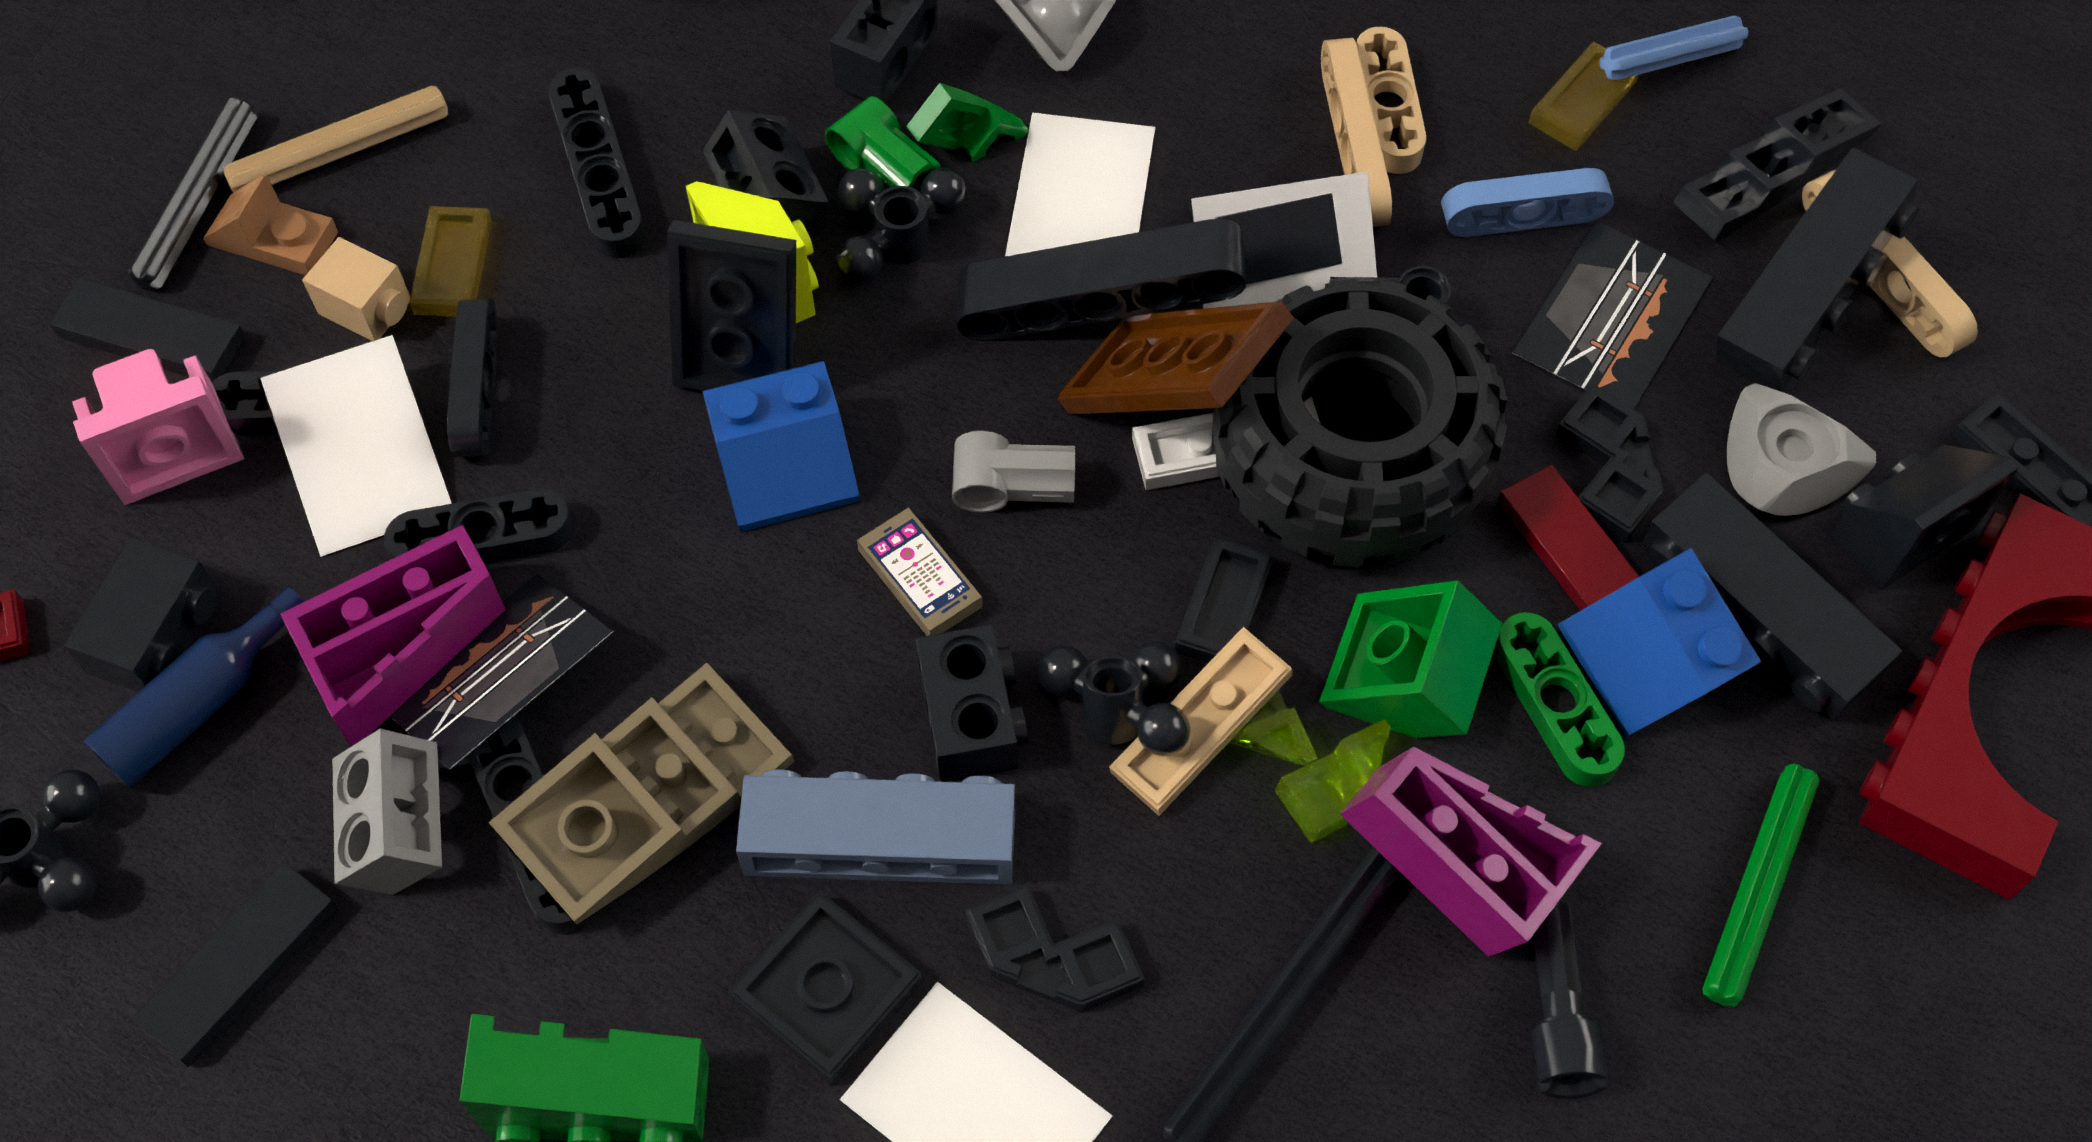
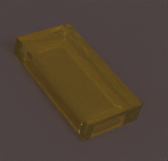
M1593 41L1534 107L1528 123L1577 151L1637 82L1639 75L1615 81L1607 79L1605 70L1600 68V58L1604 57L1606 48Z
M430 206L409 302L414 315L456 316L457 305L460 299H477L492 224L487 208Z

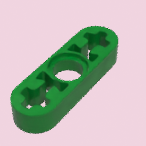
M1524 612L1509 617L1500 629L1494 648V656L1498 665L1566 777L1584 787H1598L1606 784L1613 778L1623 760L1625 747L1622 737L1552 624L1544 617L1534 613ZM1517 636H1520L1525 643L1536 641L1539 644L1534 658L1526 648L1518 650L1513 648ZM1536 665H1538L1541 671L1532 679L1531 676ZM1551 685L1564 687L1574 696L1576 707L1569 712H1555L1543 703L1540 691ZM1582 719H1586V722L1579 734L1575 726H1577ZM1583 741L1590 750L1601 748L1605 752L1599 765L1592 757L1584 759L1579 757L1578 753L1583 745Z

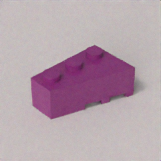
M461 525L280 613L332 719L352 747L377 729L506 609L485 564L464 526Z
M1412 747L1378 767L1340 815L1488 957L1528 942L1602 843L1585 834L1576 837L1544 820L1546 814L1528 805L1519 808L1488 792L1490 785L1416 747Z

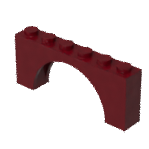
M2019 494L2005 515L1994 510L1985 523L1976 544L1986 548L1980 561L1971 558L1954 588L1955 593L1963 596L1958 610L1948 607L1931 637L1932 642L1940 645L1934 660L1928 657L1923 659L1908 686L1907 691L1916 695V700L1910 711L1904 708L1899 710L1884 737L1883 743L1893 747L1886 764L1876 760L1858 794L1868 800L1858 822L1859 824L2008 900L2016 896L2036 877L2059 821L2043 813L2018 794L1999 774L1985 753L1975 731L1970 713L1969 679L1972 665L1978 650L1982 646L2005 633L2037 625H2065L2092 630V527L2022 494Z

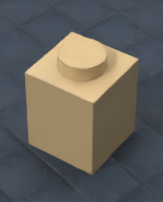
M340 237L336 239L302 279L319 315L371 341L380 339L390 326L398 323L405 314L408 303L411 301L409 292L396 264Z

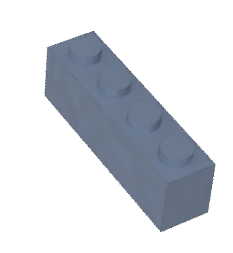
M783 769L769 770L764 772L762 776L744 775L736 853L744 876L1012 885L1015 784H1002L1000 780L989 776H971L962 782H935L933 778L923 774H904L898 776L896 780H872L863 774L848 771L833 773L829 778L801 777L796 772Z

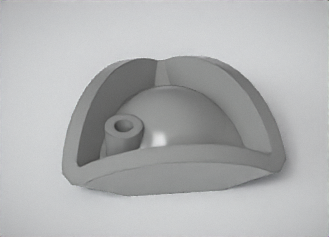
M995 0L1040 57L1055 71H1068L1073 67L1116 1Z
M1757 383L1745 387L1741 392L1729 428L1727 466L1731 482L1737 493L1747 503L1757 509L1780 516L1799 515L1819 509L1851 490L1875 466L1876 452L1846 426L1797 398Z

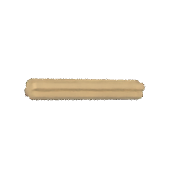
M429 86L226 164L223 168L224 174L233 192L261 175L267 176L271 185H274L444 119L448 115V108L440 90L436 86Z

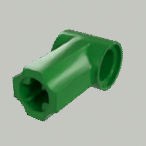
M870 96L825 130V139L831 152L844 167L850 171L865 168L875 172L887 189L894 186H908L921 193V185L926 175L932 170L940 168L938 161L901 131L896 116L877 97Z

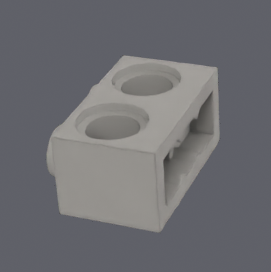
M380 728L334 757L332 764L335 884L394 895L442 868L437 742Z

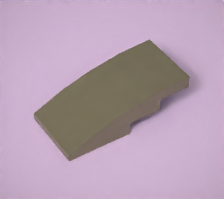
M705 663L659 703L651 697L603 739H600L594 733L494 817L489 824L572 920L579 924L639 884L741 807L744 775L762 776L764 772L769 770H785L795 761L792 754L712 667Z

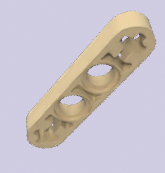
M1354 38L1324 40L1321 49L1322 77L1344 175L1368 171L1373 227L1387 226L1390 224L1392 216L1391 189Z
M1835 170L1808 182L1804 186L1802 200L1806 211ZM1892 236L1882 252L1887 254L1886 259L1869 286L1933 355L1948 357L1973 343L1978 334L1977 322L1966 303L1905 237L1899 239ZM1904 278H1905L1906 281L1908 282V284H1909V286H1910V289H1909L1908 286L1906 285V283H1905V281H1904Z

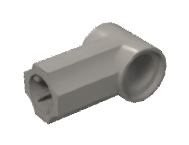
M971 431L962 434L956 439L954 444L952 499L954 504L961 509L983 513L999 510L1008 501L1074 502L1075 446L1009 444L1008 440L1002 435L989 431Z

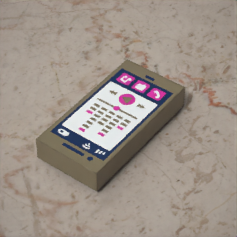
M909 507L857 540L858 551L926 636L944 633L982 608V596Z

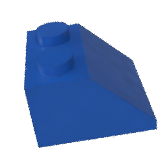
M824 361L703 391L739 532L860 502V495L840 412Z
M1692 548L1557 624L1624 737L1707 694L1761 662Z

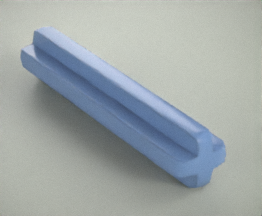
M1730 16L1611 46L1605 50L1604 57L1600 58V68L1605 70L1607 79L1615 81L1739 49L1742 46L1743 39L1748 37V28L1743 27L1740 17Z

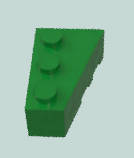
M471 1014L459 1101L488 1137L495 1139V1142H539L540 1140H568L567 1142H703L710 1058L701 1039L610 1029L608 1038L563 1037L564 1024L544 1021L540 1023L539 1035L494 1031L495 1016Z

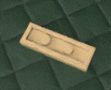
M1243 627L1170 703L1180 708L1190 723V736L1184 748L1171 756H1157L1148 752L1141 745L1137 737L1109 766L1111 774L1160 816L1292 676V668Z

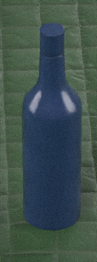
M287 587L269 603V606L267 605L241 627L229 632L207 634L199 638L85 738L83 743L112 773L131 789L247 685L251 679L255 658L261 647L285 625L280 613L303 603V599L293 589Z

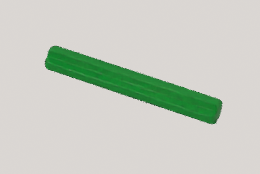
M1799 764L1787 765L1780 774L1702 988L1703 994L1707 999L1717 1002L1724 1007L1734 1008L1744 997L1820 782L1816 772L1805 769Z

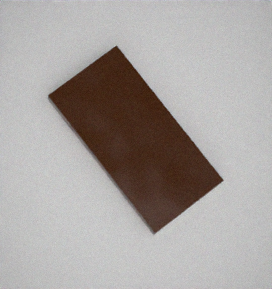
M1283 302L1215 307L1123 318L1059 393L1057 400L1068 414L1222 408L1294 318Z

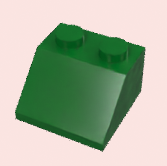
M1458 580L1357 594L1319 702L1327 709L1413 738L1466 735L1502 622Z

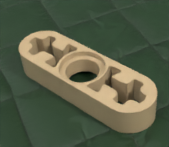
M1387 27L1369 28L1360 34L1356 45L1386 171L1393 174L1408 173L1416 169L1422 160L1426 143V131L1406 41L1401 34ZM1376 52H1381L1383 59L1388 60L1386 71L1379 72L1380 64ZM1381 92H1392L1399 95L1404 103L1398 107H1385L1380 105L1374 99V96ZM1399 127L1400 144L1406 149H1397L1396 143L1390 141L1393 128Z

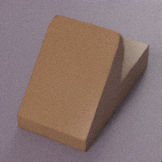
M261 175L230 195L203 239L208 246L307 275L328 250L338 230L331 217L279 202L269 178Z

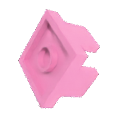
M153 349L144 350L96 368L93 371L92 375L103 404L101 411L96 413L86 397L72 401L78 420L73 421L79 441L124 505L244 460L238 440L226 420L215 388L196 355L183 360L190 378L174 384H168L156 352Z

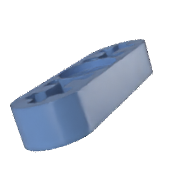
M1597 168L1466 182L1450 189L1441 200L1447 228L1451 234L1458 237L1588 223L1607 214L1614 205V198L1605 172Z

